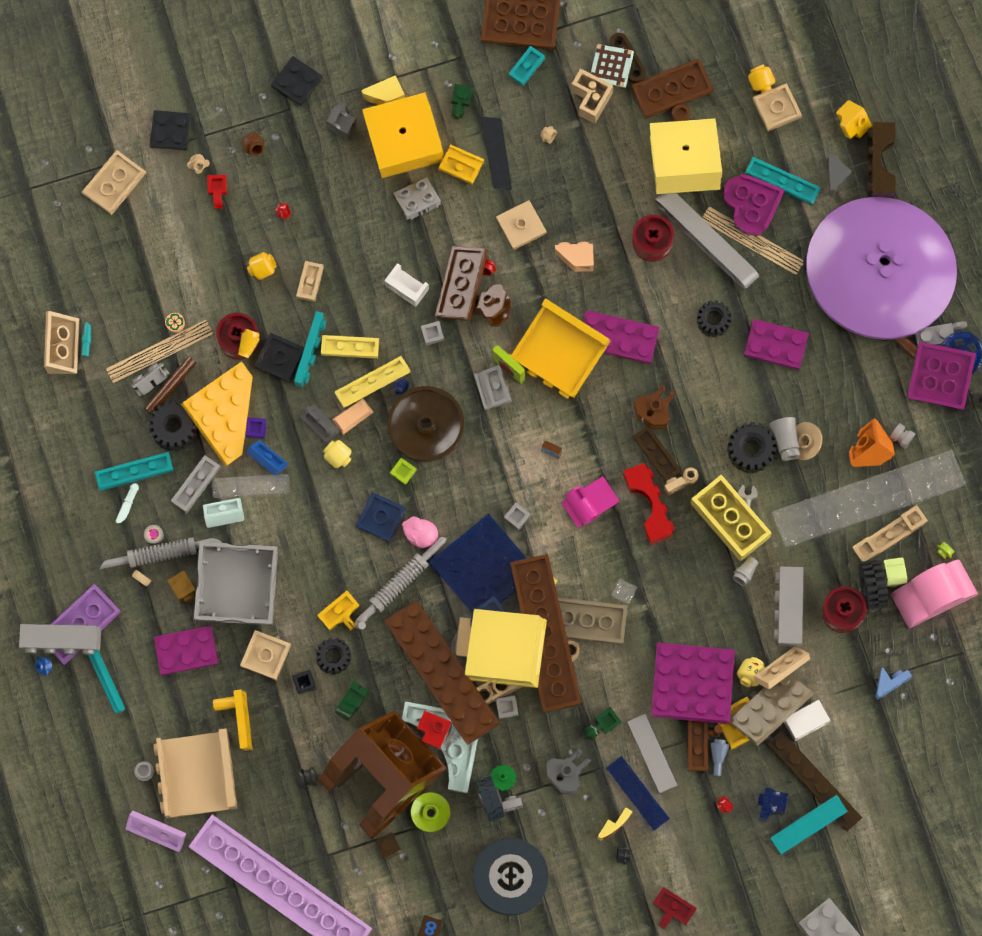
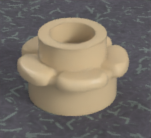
M553 126L545 127L540 135L542 141L550 144L554 140L557 131L553 129Z

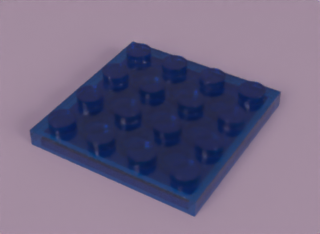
M487 514L431 559L429 563L473 614L474 609L492 596H495L498 602L502 603L516 591L510 562L527 558L491 515Z

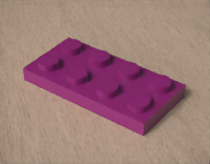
M589 310L585 311L583 323L611 340L603 354L651 364L660 327Z

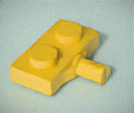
M346 591L317 616L330 631L343 622L351 631L355 628V625L350 619V615L360 605Z

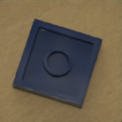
M372 492L355 527L391 543L407 508Z

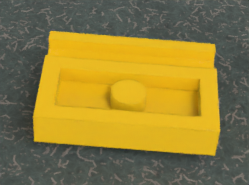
M450 144L439 166V170L473 185L484 163V159Z

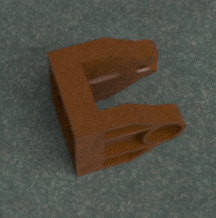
M394 710L360 727L330 759L318 781L330 793L336 787H341L363 766L370 771L386 789L373 803L365 818L359 824L363 831L372 839L411 806L416 798L422 795L447 767Z

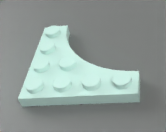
M405 702L402 715L405 723L417 727L424 710L450 721L442 708ZM453 724L445 743L441 747L449 770L448 790L468 793L478 739L466 745Z

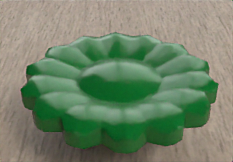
M497 765L496 768L492 769V773H490L495 788L497 787L502 792L510 790V788L514 787V783H516L515 778L517 775L509 765Z

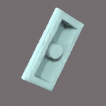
M241 498L203 505L207 528L244 521Z

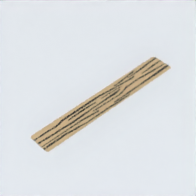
M708 207L702 217L713 228L793 274H797L803 265L802 259L762 236L744 234L734 226V220L711 207Z
M204 320L108 367L106 370L112 382L115 383L212 335L213 332L207 320Z

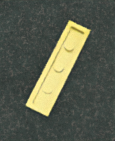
M400 356L335 391L336 397L343 408L410 373V369Z

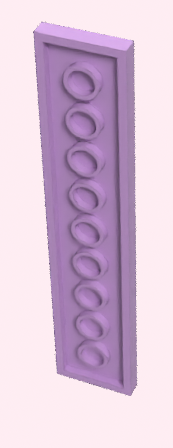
M214 815L210 816L189 845V848L312 936H368L372 930L370 926Z

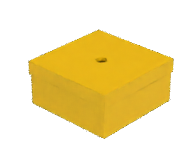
M426 92L362 109L382 178L442 162L443 150Z

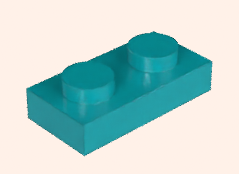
M530 46L509 72L508 77L524 87L545 60V55Z

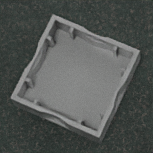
M200 542L198 557L199 577L195 597L194 620L273 626L278 547L260 545L234 546L227 543Z

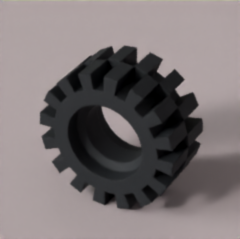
M712 300L708 301V304L704 303L697 315L698 328L702 329L703 334L707 333V336L714 335L713 337H717L718 334L721 336L723 332L726 333L732 319L729 307L727 305L724 306L723 302L718 303V300H715V302H712ZM712 312L720 314L721 322L717 325L710 324L707 321L708 314Z
M331 637L327 641L325 639L322 644H319L316 651L317 664L327 674L332 673V675H335V673H342L350 665L351 650L348 644H345V641L339 640V638L332 639ZM336 649L341 653V659L337 663H331L326 659V654L329 650Z

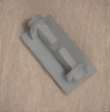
M154 363L147 369L148 373L144 376L140 374L132 380L133 384L130 386L138 388L135 392L139 397L141 395L144 396L154 388L150 381L153 380L158 385L168 378L167 376L170 374L166 368L161 369L164 364Z

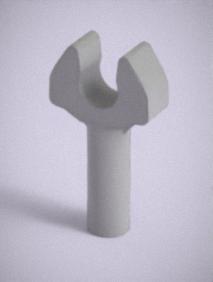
M742 485L738 494L750 507L751 501L757 498V490L755 486H752L751 495H746L744 493L745 486Z

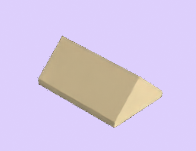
M51 311L46 312L44 368L48 374L77 373L78 318Z

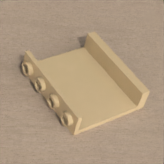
M226 728L219 729V732L167 740L156 738L157 744H154L155 756L158 755L159 763H156L157 775L161 776L158 790L159 794H163V802H160L161 813H165L166 818L237 809L229 733Z

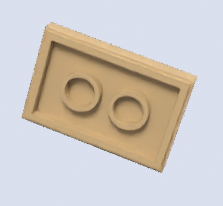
M116 150L84 188L82 194L112 215L144 177L146 171Z

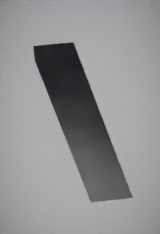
M483 117L482 127L493 188L512 190L501 118Z

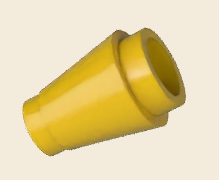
M245 329L241 336L238 355L249 358L260 340V334Z

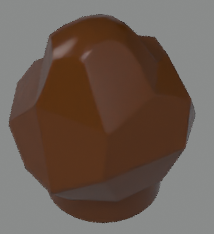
M250 132L243 136L241 141L242 150L249 155L259 156L264 151V140L258 133Z

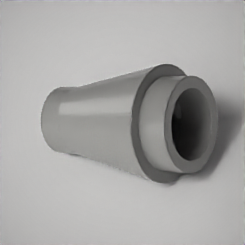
M748 557L734 571V581L742 586L750 583L758 561L753 557Z

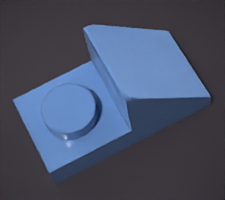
M882 667L878 679L876 699L882 698L910 680L912 677L908 670L904 672L900 670L891 676L893 678L891 680Z

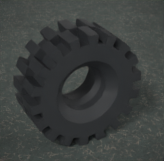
M172 400V403L166 401L164 402L165 405H158V410H153V416L149 419V429L155 442L163 449L166 447L169 451H172V449L180 451L181 447L187 448V444H192L194 442L193 438H196L198 435L197 430L199 429L181 405L183 403L181 401L180 403H177L176 400ZM176 418L181 422V427L178 431L170 432L166 428V424L170 419Z
M751 422L750 425L744 423L742 427L738 426L732 432L727 451L729 452V459H732V464L738 466L737 469H745L746 473H749V471L757 473L758 470L763 471L766 466L771 464L776 453L777 443L774 440L773 432L770 433L768 427L763 428V424L755 425V422ZM749 441L756 442L759 445L758 453L755 455L747 454L744 449L745 444Z
M880 559L859 562L858 570L861 592L866 601L867 610L888 607L887 583Z

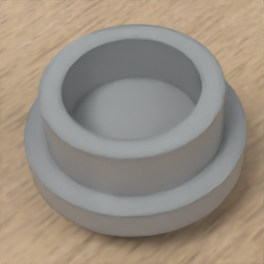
M142 761L136 765L134 773L139 780L148 781L154 775V768L151 763Z

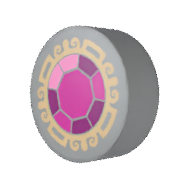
M150 525L144 531V538L149 544L157 545L163 540L164 533L159 526Z

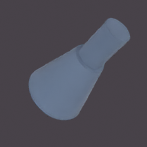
M714 739V743H710L714 762L713 775L721 776L722 763L730 744H726V740Z

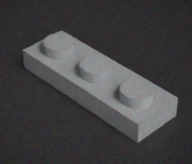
M204 455L172 498L171 503L188 513L219 471L220 465Z

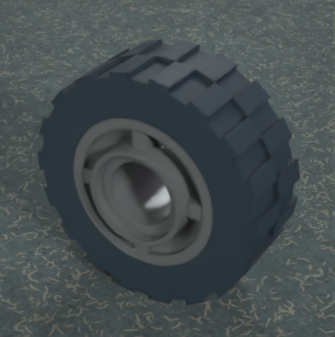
M488 776L476 780L479 799L483 810L486 811L489 822L505 817L501 806L502 800L497 787L495 788L492 777Z

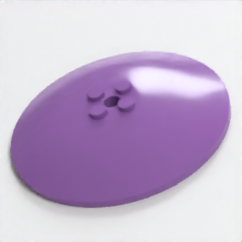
M861 198L838 207L815 230L806 256L808 283L814 298L822 310L834 322L846 330L872 339L904 338L927 328L943 313L951 300L956 285V258L945 232L924 211L907 202L893 198ZM879 259H888L889 265H882Z

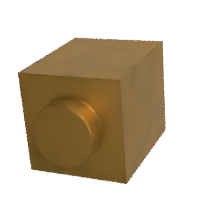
M185 571L167 580L180 603H188L195 598L196 590Z

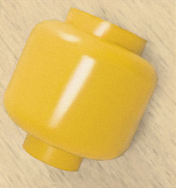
M763 64L750 70L751 73L748 75L754 91L764 93L772 89L771 86L775 83V78L770 67H765Z
M261 252L249 259L247 270L251 277L255 276L258 280H262L274 274L276 262L271 254Z

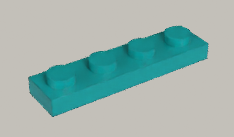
M318 311L315 313L294 380L296 387L303 388L304 383L307 384L309 381L310 373L308 370L310 366L314 365L316 355L313 354L315 348L320 346L321 337L319 335L321 330H325L327 320H324V313Z

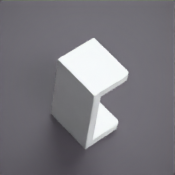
M399 264L394 267L385 279V287L415 307L429 290L428 283H420L401 270V265Z
M817 700L793 713L784 721V724L795 742L829 724L830 719L820 701Z

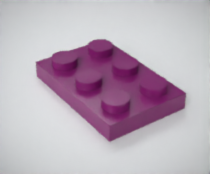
M753 319L744 356L799 370L809 333Z
M212 626L154 637L161 676L218 665Z

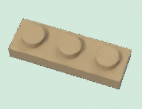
M794 646L754 676L755 682L767 689L772 688L810 660L809 653Z

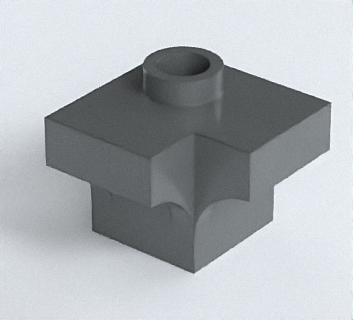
M339 101L337 106H334L326 121L329 132L349 140L357 125L356 118L347 113V105Z

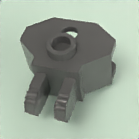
M580 749L570 758L567 757L565 760L551 758L546 763L547 779L560 793L574 795L579 790L578 776L591 762L587 758L578 767L573 764V761L581 756L582 751ZM562 777L563 780L558 781L557 778Z

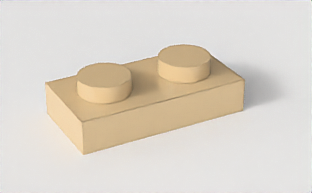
M305 261L296 295L298 299L316 301L324 265Z

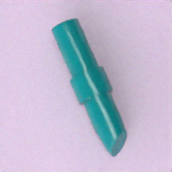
M85 322L81 356L89 357L91 325Z

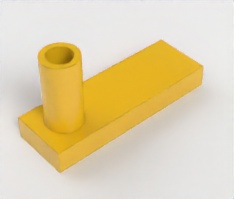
M235 690L233 697L213 700L215 711L236 708L240 749L244 751L253 750L246 692Z

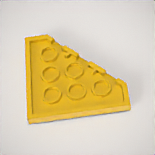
M242 361L181 404L225 466L243 453L253 377Z

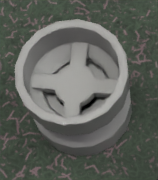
M899 423L889 438L893 442L898 441L900 446L906 449L916 434L905 430V426Z

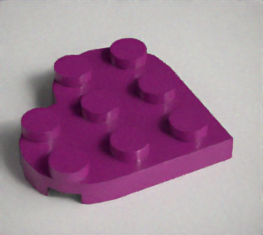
M741 174L732 179L730 178L725 184L723 195L724 203L735 210L733 217L734 226L744 234L760 236L770 225L783 196L784 189L749 175Z

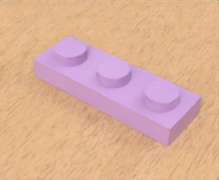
M133 810L129 815L126 830L177 852H180L186 836V833Z

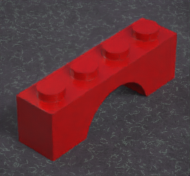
M643 463L624 470L623 477L629 492L643 495L651 504L652 514L643 527L650 545L672 538V531H675L671 520H667L665 515L668 513L664 502L661 503L658 496H661L658 486L653 485L652 478L654 476L651 468H647L646 464Z

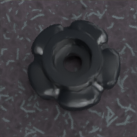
M626 845L617 847V863L625 865L626 861L630 860V849H626Z

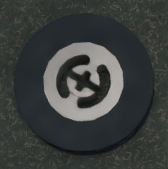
M506 838L488 845L478 856L473 870L474 888L479 899L487 908L502 915L513 916L530 911L541 901L548 885V867L544 857L532 844L521 839ZM514 863L523 869L524 873L521 874L516 868H513V876H516V878H513V886L517 885L519 881L524 882L519 889L508 891L499 886V880H502L506 886H509V879L505 878V876L509 875V867L502 873H498L499 868L504 864Z

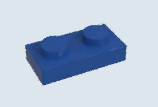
M260 440L251 445L247 450V453L254 460L258 461L275 476L285 470L288 465L285 460Z

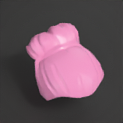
M411 517L402 524L408 541L416 547L429 548L438 539L437 527L428 520Z

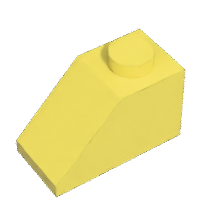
M396 75L362 90L363 99L377 105L405 98Z

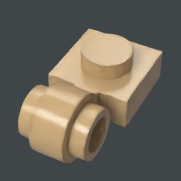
M687 468L683 473V477L669 479L664 487L667 496L685 488L688 484L696 483L698 480L697 470ZM692 474L694 477L689 478L687 475Z

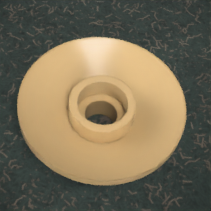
M803 422L796 425L797 440L800 448V456L797 459L809 460L819 452L822 445V434L816 425Z

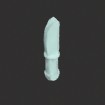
M134 483L130 486L126 499H124L125 502H123L115 520L116 523H121L127 517L131 504H133V499L139 490L138 484Z

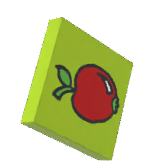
M496 345L492 349L493 361L497 365L502 366V369L521 385L525 381V369L501 347Z

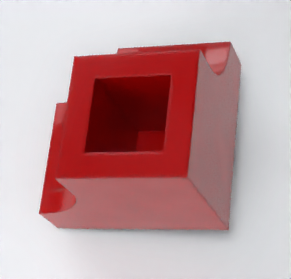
M424 710L417 726V730L425 733L422 742L440 750L451 730L452 722Z

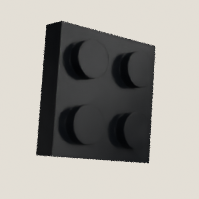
M292 56L271 83V87L302 107L323 79V75Z
M154 110L150 148L187 151L191 113Z
M270 333L254 367L289 383L302 358L305 347Z

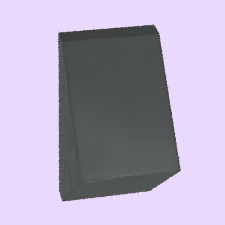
M828 154L829 196H833L851 177L852 171L833 154Z

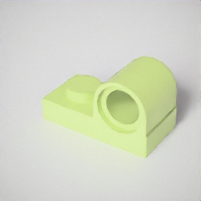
M904 559L884 560L883 572L885 573L886 587H897L907 583Z

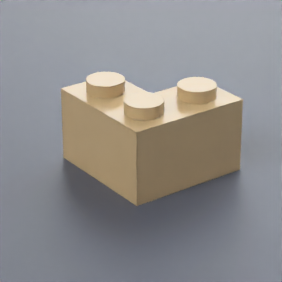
M581 68L571 84V92L584 98L579 107V116L595 124L613 94L612 84Z

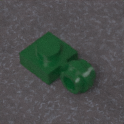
M459 84L454 85L451 103L457 104V106L453 105L451 116L455 117V119L463 118L465 107L462 106H470L473 87Z
M609 707L594 718L598 724L596 727L592 724L584 730L586 733L585 737L590 740L594 739L600 734L599 729L606 735L622 722L613 709Z

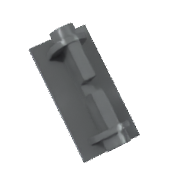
M314 404L311 407L307 406L304 409L305 413L300 417L326 444L340 431Z

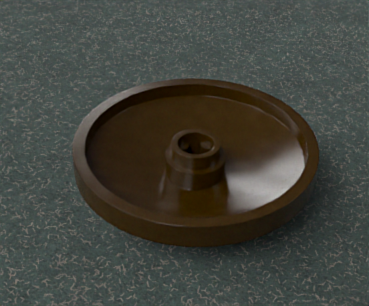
M432 386L416 387L403 393L392 405L388 416V432L392 443L404 456L419 462L437 461L453 452L460 443L464 432V416L460 405L448 392Z

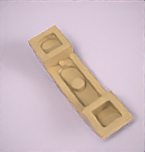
M916 505L903 513L901 517L872 536L860 541L852 548L862 562L868 561L913 533L928 520Z

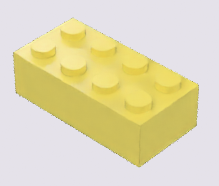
M722 475L691 499V505L740 562L771 536V531Z

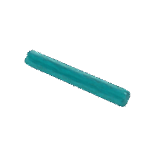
M94 652V655H88L114 713H121L125 710V707L100 653Z

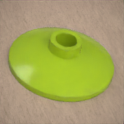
M431 792L424 793L413 802L411 817L419 829L426 832H435L447 824L450 818V807L443 796ZM429 810H433L435 814L434 816L429 817L427 815V812Z

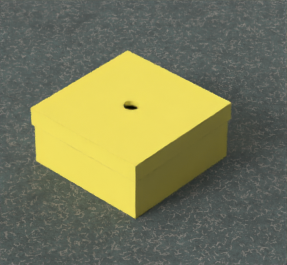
M716 119L650 123V142L656 194L720 190L722 167Z
M474 609L465 675L471 681L538 688L547 620L539 615Z

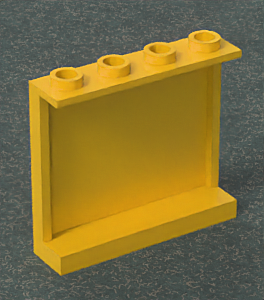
M545 298L542 303L543 307L512 355H509L521 366L528 369L527 373L534 378L540 376L544 379L542 383L551 389L553 386L560 389L558 393L568 399L569 396L575 398L611 340Z

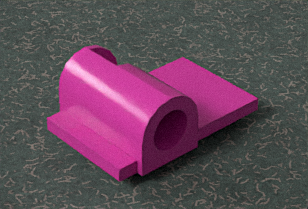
M602 476L585 488L578 486L569 491L561 504L576 527L579 528L599 518L601 513L620 501Z

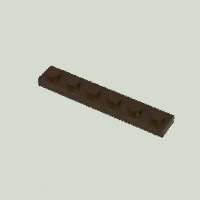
M782 730L766 744L821 804L836 795L839 797L848 812L836 820L847 832L863 818Z

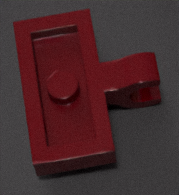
M665 887L661 889L652 904L665 912V915L658 924L664 930L672 917L686 926L697 909Z

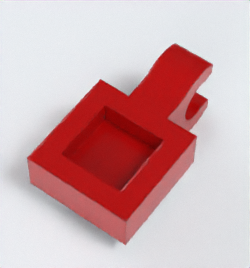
M226 174L207 175L208 195H213L215 209H222V195H227Z

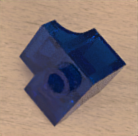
M765 788L764 793L759 794L758 805H761L758 820L766 822L768 817L773 814L784 815L788 793Z

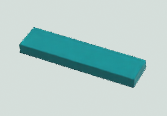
M752 157L744 174L784 189V193L812 206L821 189L817 185L755 157Z
M165 452L95 471L99 491H103L174 470L170 454Z
M836 795L772 836L771 840L782 855L848 811Z

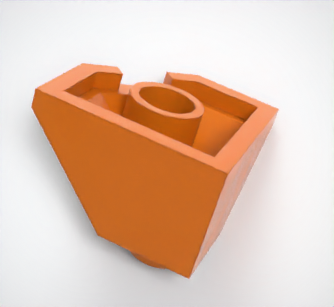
M875 418L860 429L857 435L859 440L856 446H852L849 451L850 462L853 467L879 466L895 455L893 442Z

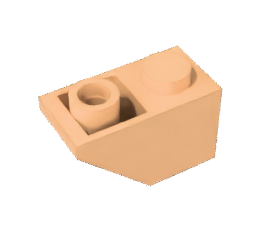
M562 242L559 245H555V255L574 272L593 271V244L588 242H579L577 244Z

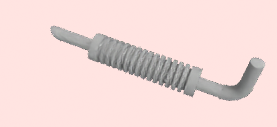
M191 537L188 540L184 539V541L181 539L180 542L177 540L176 543L173 541V543L169 542V544L165 543V545L162 543L161 546L158 544V546L154 545V547L150 546V548L146 547V549L143 547L142 550L141 548L139 550L135 549V551L129 550L127 551L128 556L105 560L100 569L127 563L132 568L136 567L137 564L140 566V564L144 565V563L148 564V562L151 564L152 561L155 563L156 560L159 562V560L163 561V559L167 560V558L170 560L171 557L174 559L175 556L176 558L178 556L182 557V555L185 557L186 554L187 556L190 553L191 555L197 554L200 542H222L215 538L195 541L194 537Z
M440 537L421 556L416 554L410 560L411 562L405 564V567H402V570L400 569L396 573L397 576L394 575V578H391L392 581L389 580L385 584L386 586L380 589L381 592L378 591L374 595L375 597L369 600L372 605L357 618L354 623L357 629H364L366 627L365 622L376 610L381 613L385 609L384 607H387L390 601L392 602L396 598L395 596H398V593L401 594V591H404V588L406 589L410 585L409 582L412 583V580H415V577L417 578L421 574L420 572H423V569L425 570L429 566L426 561L446 543V538Z

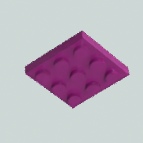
M919 341L907 398L964 409L976 353Z

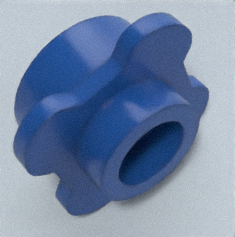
M36 657L35 668L39 675L48 676V672H51L52 663L48 657Z

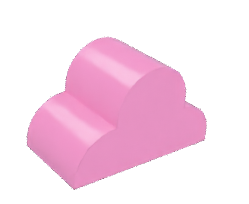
M955 560L948 564H939L913 578L911 582L895 590L891 597L910 629L977 596L978 593L961 561Z

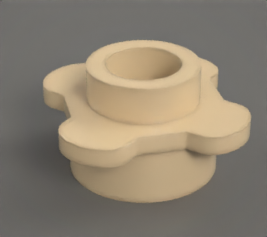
M196 154L190 158L187 166L189 169L192 168L196 174H200L210 163L202 155Z

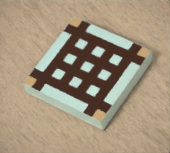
M597 44L591 74L613 86L626 88L634 51Z

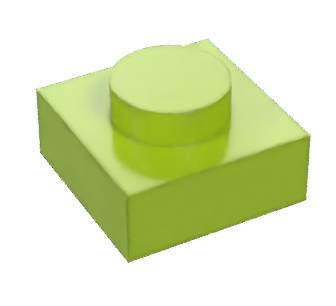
M400 458L391 470L390 475L406 485L417 471V468Z

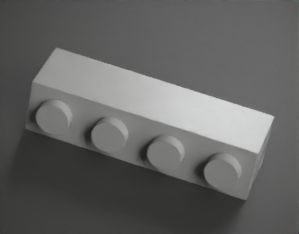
M780 566L779 572H775V584H778V591H775L774 602L778 603V610H774V622H778L777 629H774V641H777V646L801 647L803 567Z
M20 624L19 648L25 650V653L34 654L37 653V650H44L46 654H56V651H63V654H75V651H82V654L94 655V652H100L101 628L98 626Z

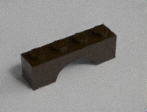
M873 122L871 128H868V140H871V146H868V157H871V164H868V175H871V182L868 181L867 190L868 193H871V197L894 199L895 175L884 169L880 156L885 150L894 146L895 122Z

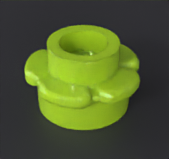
M942 542L940 545H937V548H939L937 553L942 558H952V554L955 551L948 544Z

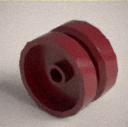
M652 214L638 220L632 235L633 250L638 257L645 261L656 262L661 261L671 252L674 231L673 226L666 218Z
M231 313L220 320L216 329V337L222 352L226 356L237 360L246 359V357L238 355L242 333H244L245 329L259 333L255 321L250 316L244 313ZM259 340V342L257 343L256 347L254 348V350H253V352L251 353L250 356H252V355L256 352V350L258 349L259 344H260V340Z
M848 586L838 587L827 595L822 607V618L826 626L832 631L850 633L856 630L862 623L867 611L866 601L858 590Z

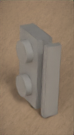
M498 365L481 373L474 374L486 411L490 408H496L512 402L502 366Z

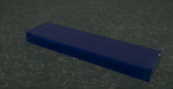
M622 756L606 767L653 831L670 820Z

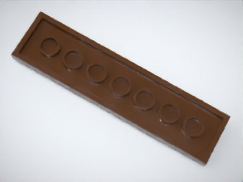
M548 554L510 562L521 614L539 615L547 620L538 681V691L543 713L582 705Z
M417 600L384 620L466 745H469L500 725V722L471 679L465 675V670Z

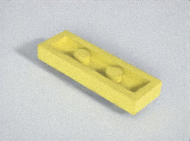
M322 335L321 356L378 359L379 338Z

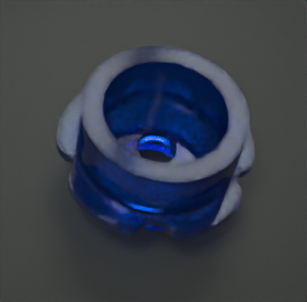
M405 377L401 380H396L393 386L395 394L402 395L408 390L410 382L405 380Z

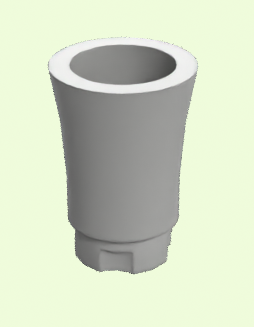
M786 417L771 422L769 426L774 434L782 461L799 458L800 448L797 440L795 418Z

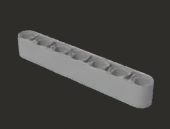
M677 193L660 194L654 200L656 205L741 288H748L759 277L757 271Z

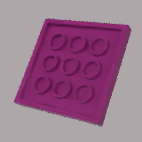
M657 643L651 717L730 724L735 650Z

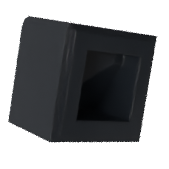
M310 669L292 676L298 694L317 690Z

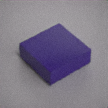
M247 418L246 438L265 439L267 420Z

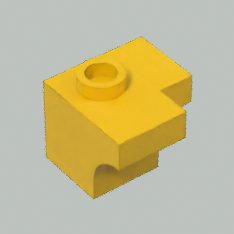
M850 100L836 112L841 122L840 126L843 133L849 139L853 136L860 139L868 131V128L872 126L864 108Z

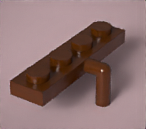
M688 720V771H708V736H719L722 732L720 725H716L715 728H708V722Z

